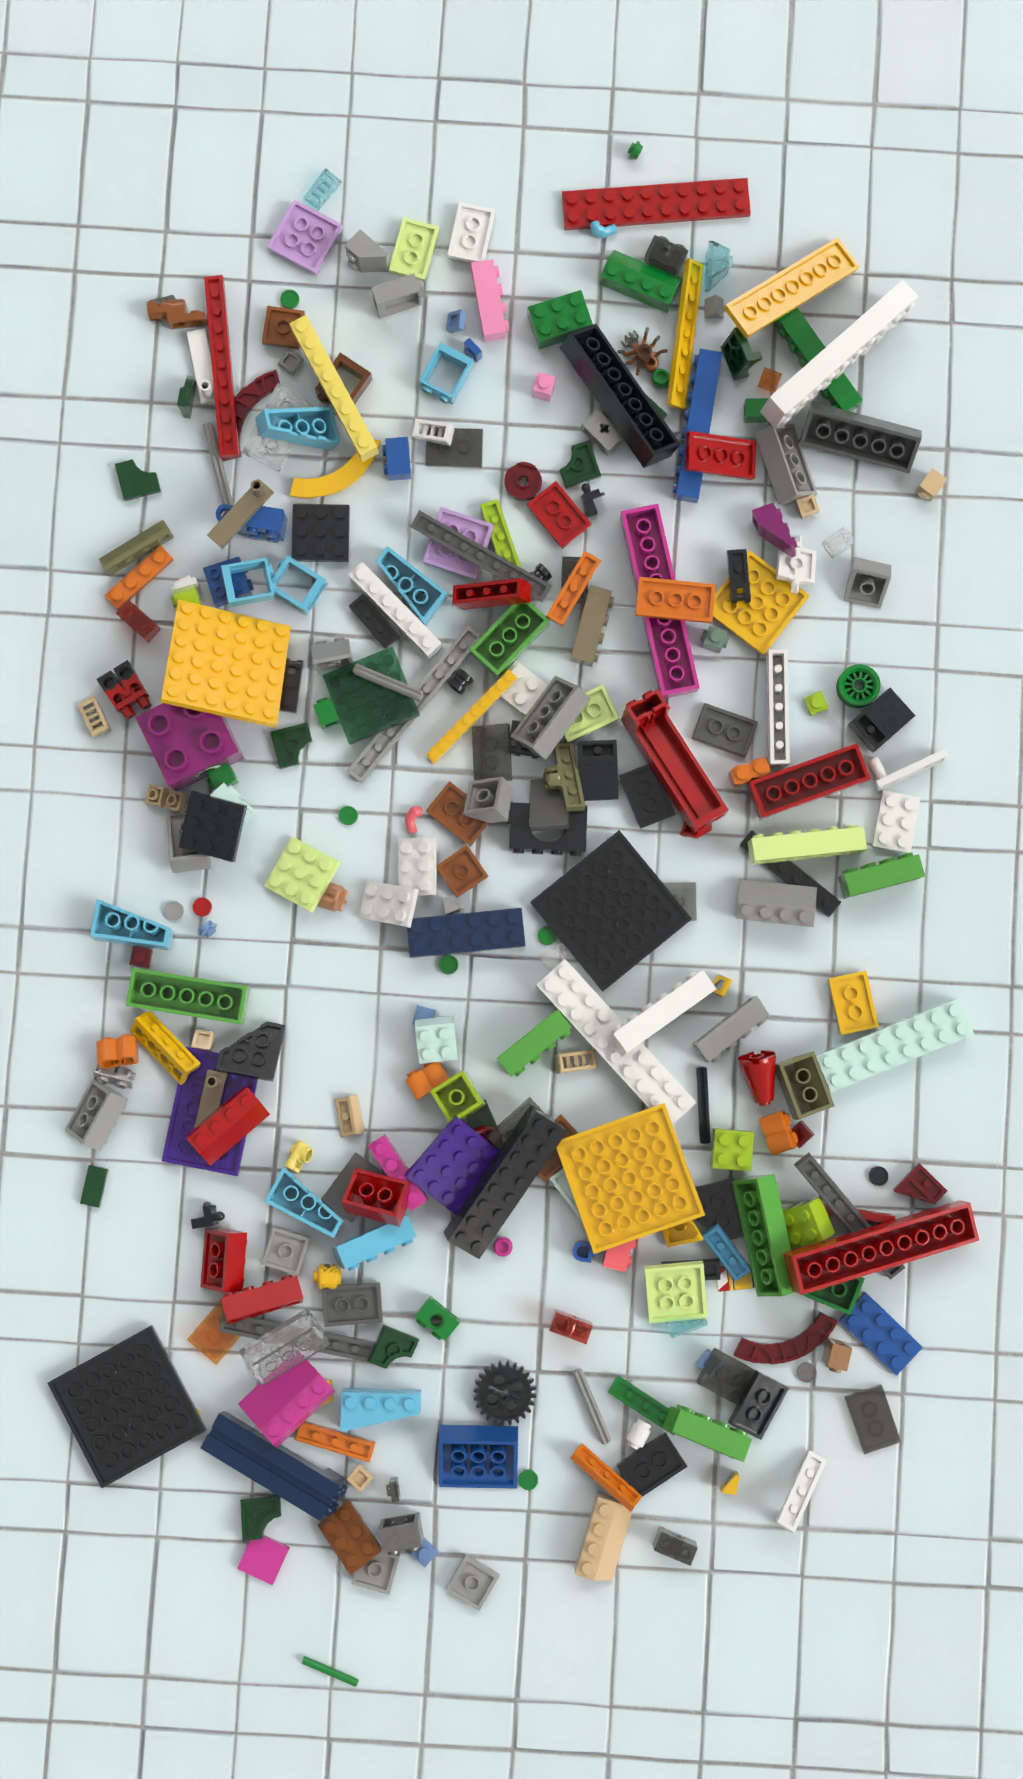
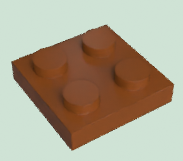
M267 306L262 344L300 350V346L292 333L289 323L304 316L305 311Z
M468 845L436 865L437 870L457 898L489 877Z

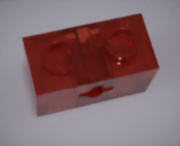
M130 600L116 613L121 620L147 643L161 630L154 621Z
M555 1309L549 1325V1331L587 1344L593 1324L585 1319Z

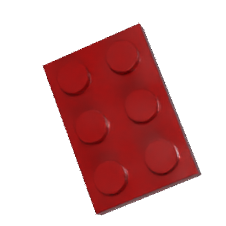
M557 481L527 503L529 510L561 549L592 525Z

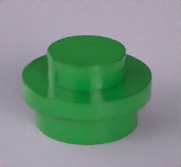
M640 141L631 143L627 151L629 159L633 158L636 160L643 149Z
M657 369L653 372L651 381L654 386L663 388L669 384L670 375L665 369Z

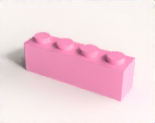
M493 259L471 263L484 342L505 339L506 331H509L508 319L504 320L503 313H506L505 302H501L500 295H503L502 285L497 283V277H500L499 268L494 266Z

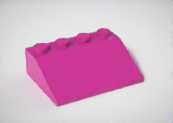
M296 1348L246 1395L238 1405L272 1445L277 1448L335 1393V1390Z

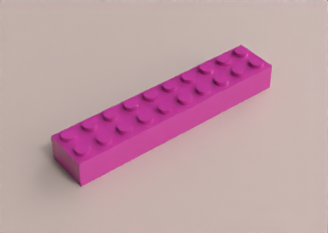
M653 504L621 511L620 521L636 593L638 591L639 577L675 580L659 505ZM642 617L658 690L663 698L698 692L700 687L685 621Z

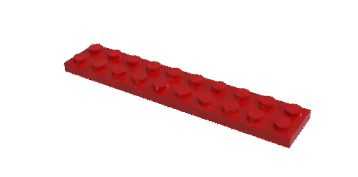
M748 178L562 191L565 230L591 229L590 224L593 221H599L603 227L612 224L620 227L750 217L751 214Z

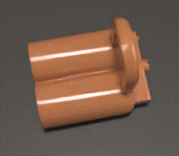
M330 882L317 906L334 912H342L344 904L347 903L346 898L349 891L345 890L343 886Z

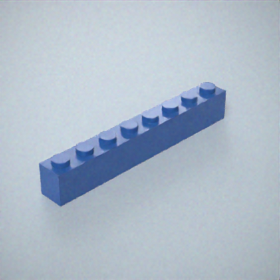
M700 349L699 354L694 356L693 366H696V372L691 375L690 384L693 385V390L689 391L687 402L690 403V409H686L684 420L687 421V427H683L681 439L685 440L684 446L680 445L678 457L682 458L681 464H677L675 473L679 477L678 482H674L672 493L676 494L675 500L697 503L699 499L703 473L685 471L686 433L693 431L709 434L722 358V352Z

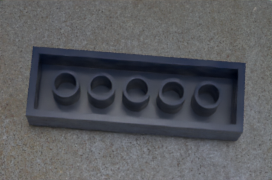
M522 908L413 918L411 928L407 927L410 958L525 947Z

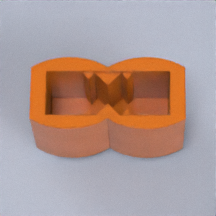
M757 758L749 764L735 766L728 773V777L732 787H740L747 784L750 780L768 775L771 770L766 758Z
M124 1034L116 1039L105 1037L96 1042L97 1063L101 1069L139 1063L138 1041L135 1036Z
M440 1062L423 1064L425 1068L418 1072L415 1069L407 1074L408 1079L405 1081L417 1100L449 1079Z
M782 1110L759 1118L761 1129L766 1137V1142L772 1156L797 1147L798 1138L796 1133L792 1132L790 1128L791 1118L788 1113Z

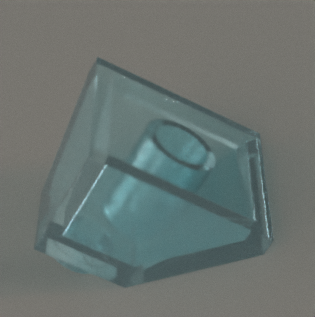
M709 241L705 256V292H709L728 274L729 268L733 266V256H730V249L715 241Z

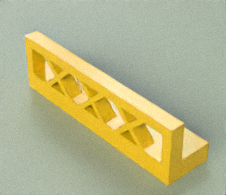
M150 1010L135 1018L130 1033L136 1037L180 1085L184 1084L188 1075L198 1069L201 1063Z

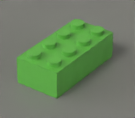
M532 603L511 605L470 648V655L498 680L549 626L550 620Z
M910 852L898 856V860H894V857L879 861V865L872 862L861 866L860 870H857V867L842 871L843 875L839 876L838 880L843 898H850L925 877L919 854L913 855Z
M557 1009L498 1056L497 1059L510 1076L515 1074L518 1077L526 1070L524 1068L529 1062L534 1064L541 1058L539 1054L542 1051L548 1052L555 1047L556 1044L554 1042L558 1038L563 1040L571 1034L570 1029L572 1026Z
M677 1404V1407H669L662 1429L742 1462L745 1461L752 1441L751 1438L746 1437V1432L733 1427L728 1429L730 1425L714 1419L711 1422V1417L697 1412L693 1414L694 1410Z

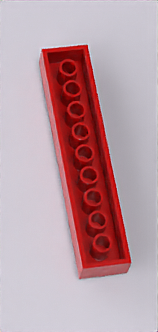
M959 1200L783 1253L792 1292L803 1295L980 1240L971 1203Z

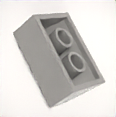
M92 1079L65 1131L81 1144L101 1151L129 1099L116 1090Z

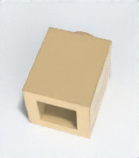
M932 468L916 489V492L921 499L931 502L948 479Z

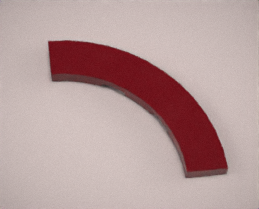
M277 370L257 377L236 395L235 406L240 456L223 458L224 462L242 457L240 450L241 431L244 421L252 408L267 395L282 389Z
M819 1312L816 1319L805 1331L792 1339L779 1343H758L741 1337L733 1355L742 1360L762 1364H780L794 1361L809 1354L824 1342L834 1330L838 1321Z

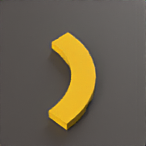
M373 439L379 451L381 440ZM356 451L343 467L329 475L311 479L294 477L290 497L315 499L339 493L350 487L364 475L365 471L373 463L376 455L362 462Z

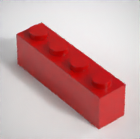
M522 578L453 586L452 604L462 610L531 603V584Z
M287 1275L278 1282L271 1280L262 1283V1286L254 1288V1286L246 1287L240 1293H226L221 1298V1305L226 1324L228 1325L303 1303L304 1298L298 1277Z

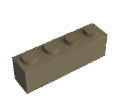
M590 585L570 658L571 662L592 667L593 662L597 663L600 653L596 651L598 644L602 645L604 633H601L602 627H607L610 616L606 615L608 608H612L614 597H611V590Z

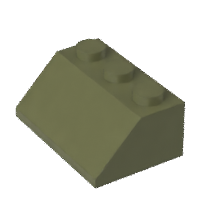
M814 1051L776 1064L775 1072L793 1120H800L834 1107Z

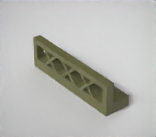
M161 520L99 558L106 573L112 576L156 549L159 545L174 538L165 521Z

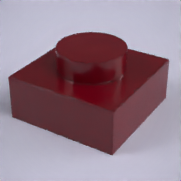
M133 946L129 965L150 968L153 949Z
M802 1120L791 1129L797 1135L798 1148L803 1147L815 1135Z

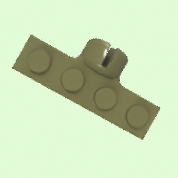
M573 742L558 743L553 749L556 766L545 767L543 781L546 782L544 784L545 788L561 790L565 812L584 811L585 801Z

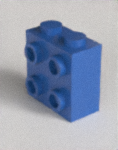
M240 557L203 568L213 602L217 608L228 604L221 566L242 562ZM249 571L231 574L235 598L253 596L251 592L254 590L251 579L247 580L246 573Z

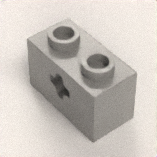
M597 409L582 424L581 430L606 456L624 441L604 411L601 412Z

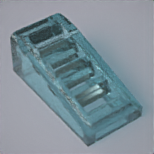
M325 168L303 199L318 211L338 189L342 181ZM327 178L333 182L331 185L325 181ZM322 184L328 187L327 191L321 187ZM317 189L324 194L322 197L316 193ZM314 195L317 199H319V202L316 203L310 197Z
M705 1318L665 1322L671 1338L708 1325Z

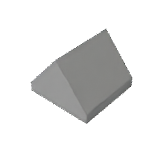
M717 295L706 298L705 318H723L724 299Z
M447 897L443 898L446 915L461 909V905Z

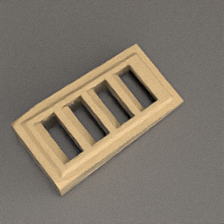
M95 696L77 704L93 738L111 730ZM91 703L94 704V706H92V707H90V708H88V709H86V710L84 709L85 706H87V705H89V704H91ZM95 709L97 710L96 713H94V714H92V715H90V716L87 715V713H89V712H91V711H93V710H95ZM97 716L100 717V719L91 723V719ZM101 722L103 723V725H101V726H99V727H97V728L94 729L93 726H95V725H97V724H99V723H101Z
M594 1049L554 1055L557 1074L597 1069ZM586 1054H588L589 1066H586ZM578 1055H580L581 1067L578 1064ZM571 1056H572V1059H573V1066H574L573 1068H571V1064H570V1057H571ZM562 1058L565 1059V1067H566L565 1069H564V1066H563V1059H562Z

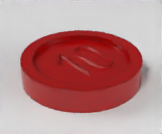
M198 898L193 903V911L196 915L205 917L211 913L212 904L207 898Z

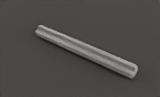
M211 422L205 423L203 428L222 504L233 505L223 461L219 454V445L214 425Z

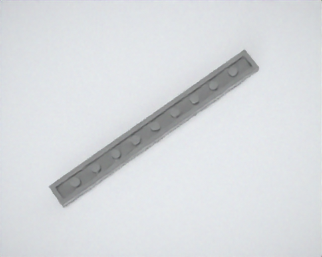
M467 625L416 687L423 691L422 699L417 701L408 697L348 768L347 772L361 784L365 781L469 656L470 648L482 637L480 634Z

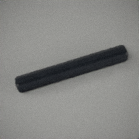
M697 1067L700 1143L708 1144L711 1142L707 1068Z

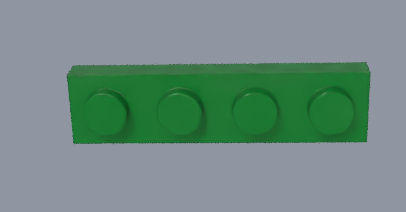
M617 1375L607 1392L662 1428L669 1408Z

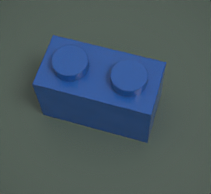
M408 437L385 438L386 445H382L383 457L386 456L387 463H383L384 475H388L389 481L411 479Z

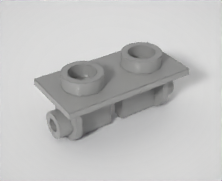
M97 1064L96 1071H93L97 1082L115 1084L116 1087L121 1089H132L131 1080H134L136 1075L132 1070L119 1067L118 1072L114 1073L116 1067L101 1069Z

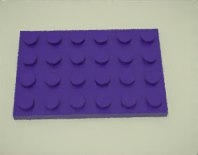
M186 1047L201 1064L198 1069L188 1075L184 1084L180 1085L178 1083L161 1161L239 1176L247 1135L211 1166L193 1146H190V1142L185 1137L195 1127L207 1070L216 1071L219 1056L217 1052ZM227 1074L221 1105L244 1085L255 1095L258 1079Z

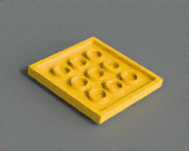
M749 550L747 552L751 602L744 603V601H739L737 604H731L728 577L715 594L713 619L764 656L810 595L801 588H799V593L794 594L793 592L792 594L790 592L791 583L776 579V569ZM743 588L737 589V594H743Z

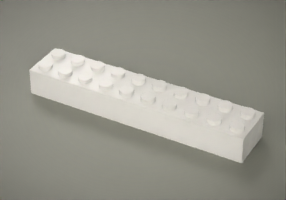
M902 280L772 394L760 413L775 429L780 424L784 426L794 413L798 414L808 401L810 403L820 390H825L834 378L837 379L844 372L847 366L851 367L860 355L863 356L870 349L873 343L877 344L886 332L889 333L896 326L899 320H904L915 307L914 302L918 295Z
M565 959L536 985L648 1108L665 1103L672 1124H674L697 1103L643 1043H640L621 1056L609 1039V1036L613 1034L612 1029L619 1024H622V1026H625V1024Z

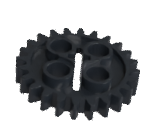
M499 1360L497 1367L491 1363V1370L486 1367L484 1368L485 1375L479 1373V1377L482 1380L475 1381V1384L479 1387L473 1390V1392L478 1393V1395L474 1396V1400L480 1401L476 1404V1408H483L480 1414L487 1413V1421L492 1417L493 1424L500 1420L501 1426L504 1425L505 1421H508L509 1426H511L513 1419L519 1423V1416L524 1419L526 1418L525 1411L531 1413L529 1405L535 1406V1402L531 1398L537 1397V1394L531 1391L536 1390V1386L530 1385L534 1382V1378H527L530 1372L523 1373V1365L518 1369L517 1362L510 1366L509 1360L506 1361L505 1365H502L501 1360ZM502 1376L505 1381L503 1384L498 1385L494 1382V1378ZM517 1382L523 1385L522 1390L518 1392L512 1389L513 1384ZM493 1386L498 1390H491L488 1387ZM508 1389V1393L510 1395L506 1394V1396L503 1397L502 1392L500 1391ZM494 1394L498 1397V1400L495 1403H490L487 1397ZM511 1395L519 1396V1397H521L522 1399H521V1400H518V1399H516L515 1397H513V1396H511ZM513 1401L516 1404V1408L508 1410L505 1407L506 1403Z

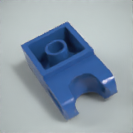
M220 505L216 510L217 520L220 521L228 513H224L221 517L222 512L229 511L233 505ZM262 506L237 534L247 535L250 539L254 540L265 538L269 542L278 543L279 541H284L288 519L283 509Z

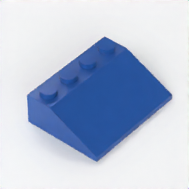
M440 1425L439 1487L517 1489L518 1426Z

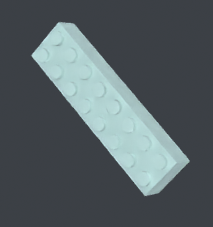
M955 998L819 1053L816 1057L829 1092L832 1093L974 1035V1032L960 999Z

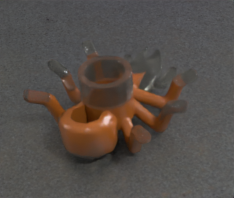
M648 327L645 329L641 345L638 344L639 335L634 330V335L628 332L630 338L625 335V343L623 341L620 342L624 348L634 350L630 352H625L624 350L617 351L618 354L623 356L636 354L630 361L624 362L627 366L632 365L638 360L636 376L639 375L641 364L645 371L654 372L659 364L657 357L662 353L668 352L667 349L652 352L651 348L660 339L659 335L650 345L645 344L649 331Z

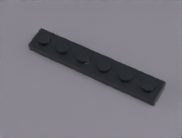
M752 830L739 845L748 853L747 842L753 838L752 836L757 835ZM783 861L763 864L786 884L817 887L816 908L826 916L830 917L840 905L841 901L793 862Z

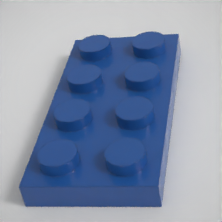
M866 1292L856 1300L851 1315L844 1313L839 1319L896 1376L923 1348Z

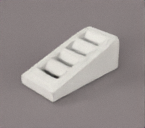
M415 418L411 437L451 446L454 427L450 423ZM421 425H424L423 433L420 434ZM431 427L430 435H427L428 429ZM438 428V436H435L436 430Z

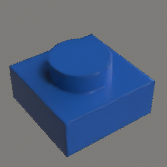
M468 338L464 342V353L478 362L482 358V350Z

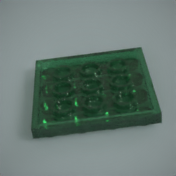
M393 646L322 675L350 745L421 716L414 699L353 673L354 666L360 664L408 684Z

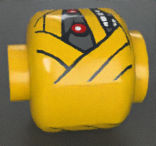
M320 1264L318 1269L313 1271V1282H317L319 1289H336L337 1285H341V1269H338L336 1264Z

